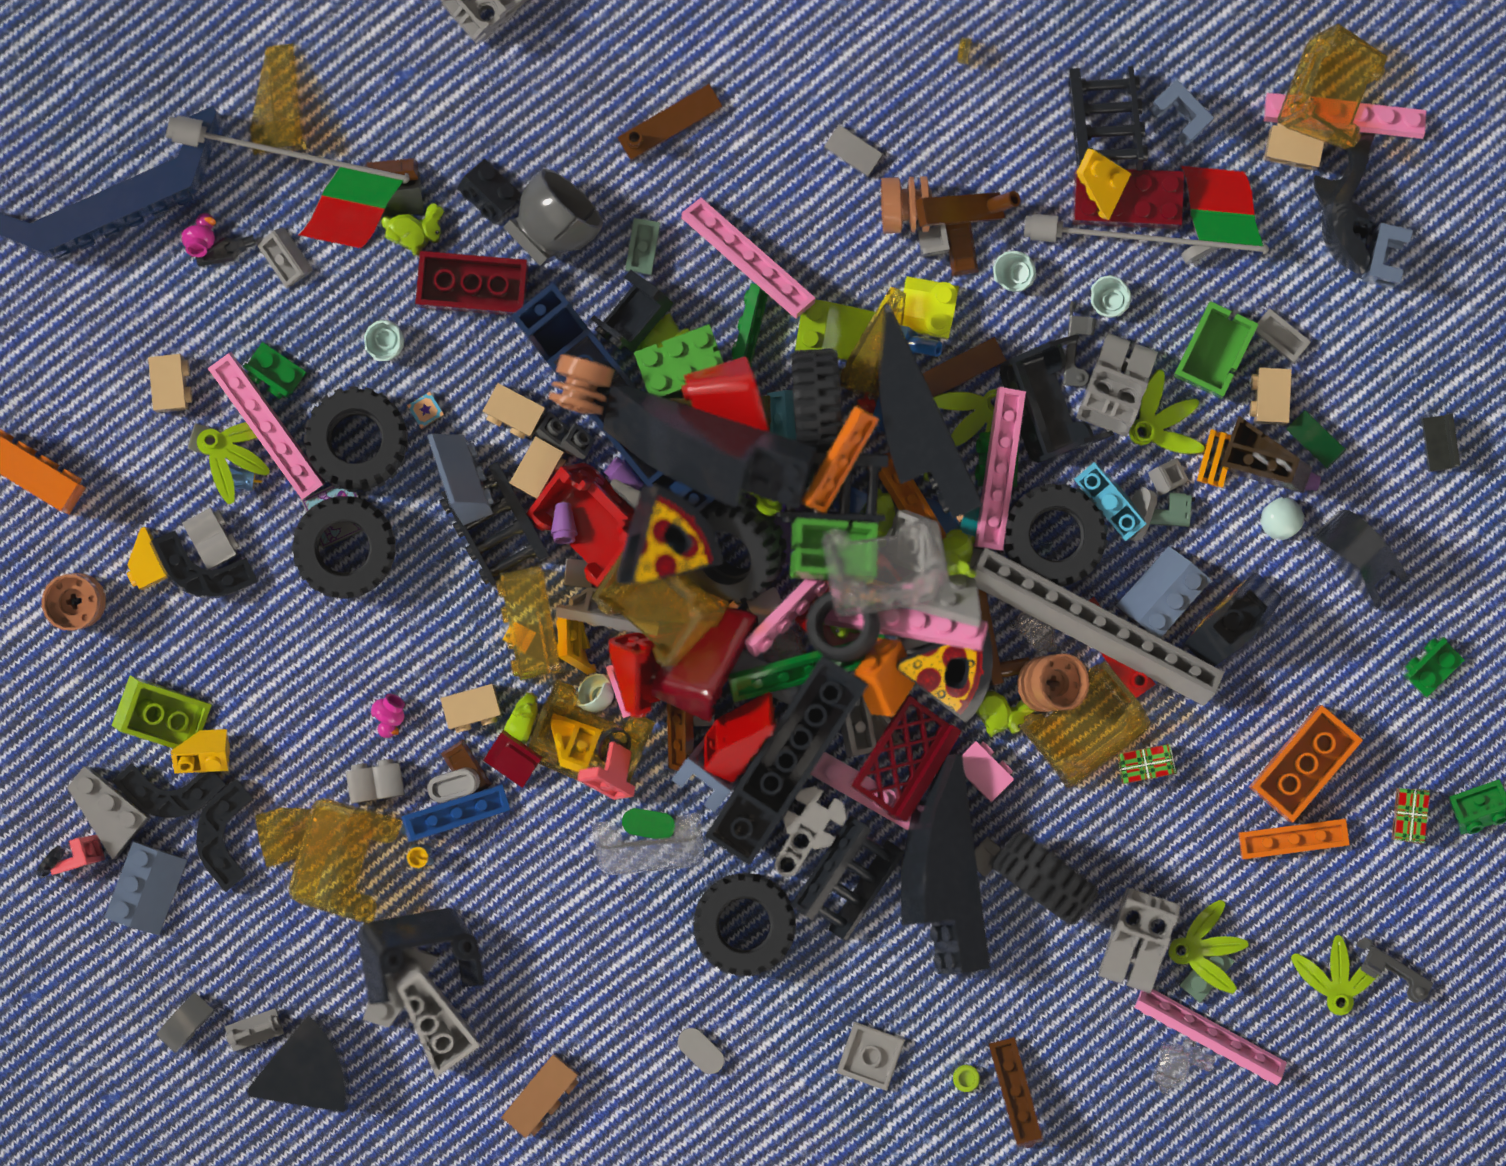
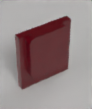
M502 730L483 761L523 788L543 757L505 730Z

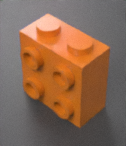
M878 638L872 650L867 653L853 674L868 684L862 696L870 714L893 717L915 685L914 682L897 669L898 661L907 656L901 640Z

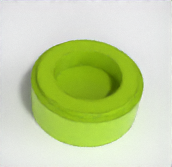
M961 1065L954 1071L953 1083L958 1090L971 1092L979 1085L980 1075L973 1066Z

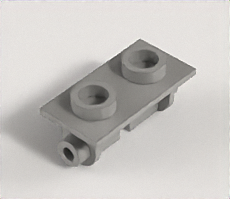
M276 1008L225 1026L227 1032L226 1039L228 1044L231 1045L233 1052L284 1034Z

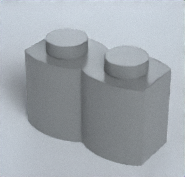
M210 507L182 523L208 570H212L238 555L236 549L239 548V544L232 533L227 535L223 526L227 523L219 510L215 512Z
M394 759L377 761L378 766L367 768V763L351 765V771H346L351 804L404 796L405 791L400 763H394Z

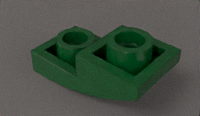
M1306 410L1286 428L1327 469L1346 451Z

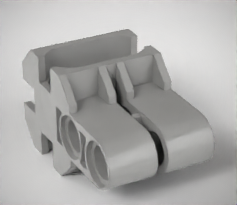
M528 0L440 1L442 6L478 45L493 34L492 31L500 24L504 25L510 20L517 9ZM485 9H491L495 14L491 20L485 21L480 18L481 12Z
M1107 333L1076 418L1109 431L1113 430L1114 433L1127 437L1140 408L1158 351L1135 343L1129 359L1125 358L1130 341Z
M815 786L801 789L797 793L795 798L806 804L800 816L787 810L783 817L786 831L790 836L775 861V868L782 876L791 877L795 875L811 848L816 850L832 844L835 837L824 831L830 819L842 826L847 818L843 803L836 798H833L828 809L817 804L816 802L823 791ZM799 833L806 834L809 839L808 845L802 849L795 847L793 844L794 837ZM784 857L794 859L795 866L793 870L789 872L783 871L779 866L780 860Z
M1126 887L1119 905L1120 909L1117 918L1114 920L1111 929L1110 939L1098 976L1122 984L1129 963L1132 962L1126 986L1150 994L1162 959L1169 946L1170 935L1174 925H1176L1181 905ZM1130 910H1136L1139 914V920L1135 925H1129L1125 920V915ZM1155 919H1162L1165 924L1163 932L1155 934L1151 930V923ZM1138 940H1139L1138 949H1137L1135 958L1133 959V958H1131V957H1132L1134 948L1136 947L1137 942H1138Z

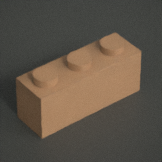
M554 1053L501 1118L525 1138L530 1133L535 1136L544 1125L541 1119L548 1112L552 1115L561 1105L558 1099L564 1091L570 1094L579 1083L575 1079L579 1073Z

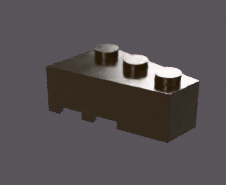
M1238 416L1221 466L1237 476L1304 493L1312 467L1245 419Z

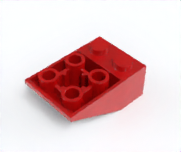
M768 692L716 719L713 726L704 736L705 771L732 783L739 774L742 775L745 772L748 761L752 756H756L759 753L762 742L774 732L775 722L773 713L775 706H773L772 693Z

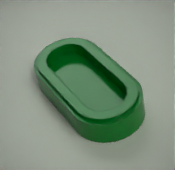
M633 808L628 810L622 818L624 830L631 835L665 840L671 837L675 831L674 819L669 814Z

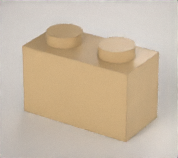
M1279 122L1277 126L1273 125L1270 128L1264 160L1316 171L1320 165L1325 136L1319 135L1320 131L1316 129L1304 128L1303 131L1293 129L1291 124Z
M181 354L148 357L153 411L159 413L188 410V403L192 402L191 387L186 385V376H190L188 360H184V356Z
M1258 368L1256 374L1251 376V390H1255V401L1250 402V417H1254V423L1287 425L1290 414L1291 369Z
M497 383L483 412L488 415L486 420L498 427L503 423L511 427V434L524 439L525 436L532 438L546 409Z
M535 436L509 484L537 499L548 485L554 472L557 473L559 468L565 465L566 460L563 459L564 452Z
M494 684L440 698L448 729H455L456 733L472 729L470 724L481 721L482 726L498 722L496 717L502 716Z

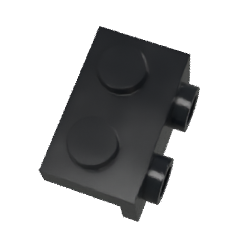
M485 158L463 177L457 187L462 196L470 201L493 224H497L503 214L521 199L522 195Z

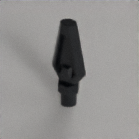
M253 234L244 238L240 236L236 239L225 236L214 243L207 250L205 256L195 257L199 267L232 262L236 260L240 252H245L248 247L256 245Z

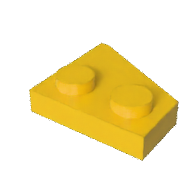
M1088 149L1076 173L1081 183L1086 186L1089 198L1096 202L1100 210L1098 212L1099 216L1102 219L1109 220L1131 173L1097 151Z
M558 617L556 621L558 657L587 675L595 673L596 666L588 662L585 649L590 648V644L585 633L584 623Z
M553 713L550 724L560 766L577 772L588 769L602 729Z

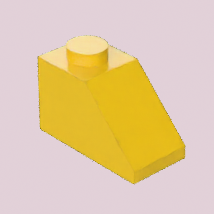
M147 527L139 530L127 564L130 569L127 572V576L132 586H138L141 590L167 579L151 548L150 541L154 540Z

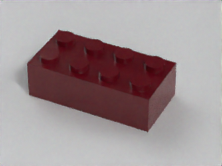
M1076 167L1074 171L1072 224L1179 229L1181 227L1184 186L1183 171H1136V169H1125L1131 175L1110 219L1106 220L1099 216L1098 212L1100 210L1096 202L1089 198L1086 186L1081 183L1076 173Z
M420 251L415 304L418 308L513 315L526 302L529 263L525 259Z

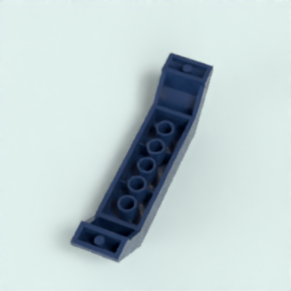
M214 105L189 116L192 119L202 120V126L207 127L206 133L219 134L223 118ZM204 138V143L198 142L197 147L183 144L178 157L32 223L18 220L0 212V238L47 258H56L58 261L71 255L70 251L78 247L83 250L95 245V240L105 236L107 239L120 233L119 229L127 225L132 228L145 222L144 218L149 215L160 216L169 211V206L176 203L179 206L187 204L193 200L192 196L199 192L216 140Z
M553 282L511 315L518 327L562 382H566V377L556 372L561 354L609 367L615 370L612 382L638 389ZM611 386L610 388L597 387L596 392L607 397L606 402L594 400L593 404L603 407L604 410L602 415H588L646 486L657 485L668 489L684 498L699 512L715 500L653 468L604 431L603 426Z

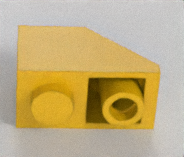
M227 729L200 730L171 750L174 773L228 771L230 745Z

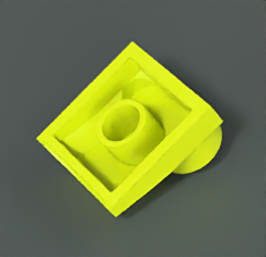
M906 276L898 317L899 325L910 327L918 334L949 339L959 286L947 282H935Z

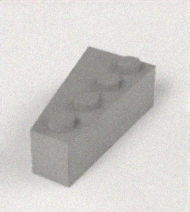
M414 957L406 962L399 972L392 974L436 1077L480 1047L474 1031Z

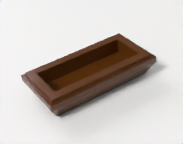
M414 158L367 162L365 165L368 168L401 175L407 173L410 178L409 181L418 180V161Z
M971 223L945 225L950 248L949 259L952 276L979 273Z
M464 739L441 753L451 771L471 768L477 772L480 778V785L474 793L483 791L492 785Z

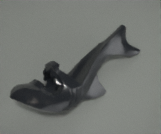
M1336 129L1337 135L1347 151L1349 164L1341 180H1329L1320 176H1314V190L1322 208V236L1327 250L1337 262L1352 272L1362 275L1367 272L1370 264V255L1366 248L1367 242L1363 237L1367 234L1369 235L1376 228L1375 216L1371 217L1363 208L1350 200L1369 161V152L1376 134L1366 132L1355 133L1353 131Z

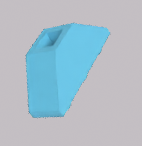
M1096 462L1074 479L1089 498L1092 497L1097 502L1095 504L1097 508L1102 510L1104 516L1125 541L1147 524L1132 500Z

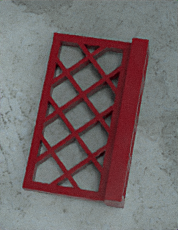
M907 695L851 787L888 812L887 814L893 819L907 822L962 731L956 726L948 724L913 697ZM912 705L916 708L918 720L907 722L905 712ZM934 721L939 725V728L933 736L927 737L925 722ZM919 724L921 739L910 741L908 726ZM902 728L904 743L893 745L892 733L894 730ZM922 743V756L913 760L911 745ZM905 747L907 761L896 764L894 749ZM888 751L890 765L879 768L878 756L881 752ZM908 765L910 774L908 779L899 782L897 768ZM891 770L893 784L882 786L880 772ZM874 774L876 788L867 790L861 784L867 775ZM894 788L896 798L890 806L884 801L883 791Z

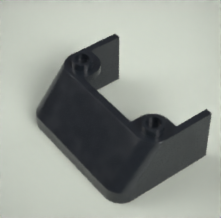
M1078 334L1047 342L1003 362L1000 366L999 373L1004 388L1026 391L1020 434L1029 457L1037 463L1081 449L1114 435L1113 430L1094 435L1090 425L1083 420L1073 423L1055 373L1061 371L1066 363L1062 346L1080 339Z
M452 908L364 923L358 931L369 1005L391 1002L386 975L395 974L402 969L404 965L403 950L450 941L452 952L458 959L462 986L485 985L478 942L459 913Z

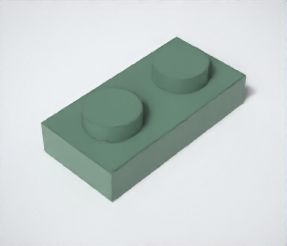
M634 218L625 272H629L631 269L637 274L652 276L660 222Z
M1227 955L1204 956L1205 959L1217 965L1225 973L1234 963ZM1193 968L1179 984L1182 989L1199 1003L1213 988Z

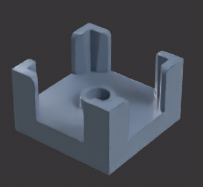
M1176 80L1153 101L1149 111L1156 118H1160L1174 105L1177 112L1190 122L1183 129V133L1177 138L1186 148L1211 124L1214 117Z
M1381 223L1373 230L1368 252L1370 264L1367 272L1363 274L1362 282L1391 289L1395 287V283H1401L1403 270L1383 265V263L1386 264L1389 248L1387 247L1402 249L1404 242L1409 243L1411 241L1413 230Z
M703 738L672 778V781L678 786L683 787L692 774H694L714 790L704 805L715 813L745 772L742 775L739 774L732 783L705 771Z

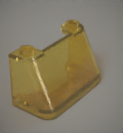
M1336 24L1316 34L1308 41L1303 50L1278 115V123L1289 130L1343 149L1355 146L1360 139V127L1353 123L1367 84L1374 80L1378 81L1385 72L1384 65L1388 56L1340 24Z
M622 551L592 596V599L599 604L598 608L607 615L612 613L622 614L656 645L653 652L656 655L655 659L665 666L676 665L717 622L724 609L685 573L644 584H619L616 576L623 554Z
M1105 661L1100 665L1093 666L1088 671L1089 688L1087 696L1080 705L1069 710L1054 711L1047 717L1043 714H1031L1019 726L1066 788H1071L1088 777L1146 732L1151 724L1143 706Z

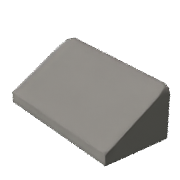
M284 227L273 230L257 244L286 289L313 271Z

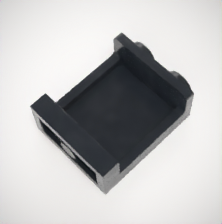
M630 269L624 278L632 285L631 289L604 321H601L594 315L591 320L597 325L594 330L606 340L609 338V341L621 350L625 347L633 353L674 303L657 287Z

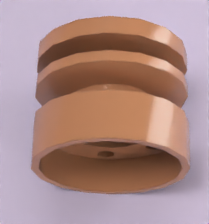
M920 176V188H915L914 177H909L907 189H902L899 177L881 178L883 234L901 233L903 221H908L911 233H916V220L919 219L915 200L932 197L927 176ZM929 226L921 227L922 232H929Z
M561 354L556 372L566 377V382H553L552 386L563 390L562 395L550 392L548 399L556 402L562 408L582 414L602 415L604 408L593 404V401L606 402L607 397L596 392L597 387L610 388L615 370L594 362Z
M85 573L64 574L54 578L46 586L42 595V609L45 617L53 626L62 630H78L94 625L102 617L106 608V595L102 585L94 577ZM75 597L81 598L82 603L77 606L71 603V599Z
M1069 654L1034 657L1021 668L1017 680L1018 692L1022 701L1030 709L1037 712L1073 709L1082 703L1087 696L1089 688L1088 673L1084 664L1077 657Z

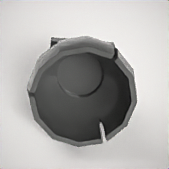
M542 169L531 178L523 190L520 200L519 217L509 220L503 228L541 266L556 260L563 252L580 250L594 240L601 230L603 220L596 210L597 208L571 181L554 170Z

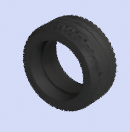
M849 589L831 590L817 598L810 607L806 618V632L812 646L825 657L837 662L855 661L869 653L876 644L880 633L879 615L874 605L861 594ZM853 604L860 609L863 616L862 632L852 644L842 648L833 647L825 640L823 634L824 620L827 614L836 606Z

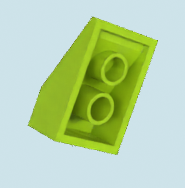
M815 299V304L800 316L795 351L832 348L837 351L838 361L874 367L882 313Z
M130 675L111 726L120 732L174 749L198 731L203 730L212 704Z

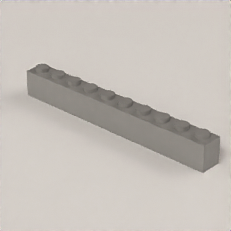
M987 548L976 560L972 569L976 572L975 579L978 589L1120 663L1144 673L1147 677L1203 706L1216 694L1224 674L1218 668Z

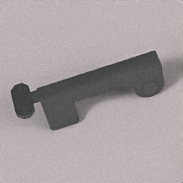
M1071 301L1068 336L1075 334L1094 335L1096 319L1073 316L1075 302ZM1076 340L1067 344L1063 385L1083 387L1089 383L1090 375L1086 370L1079 369L1076 366L1078 342Z
M1364 937L1357 941L1356 945L1359 948H1368L1370 950L1361 966L1363 972L1376 978L1377 975H1381L1385 967L1407 981L1409 985L1407 996L1410 1001L1418 1003L1427 998L1433 982L1373 946L1371 939Z

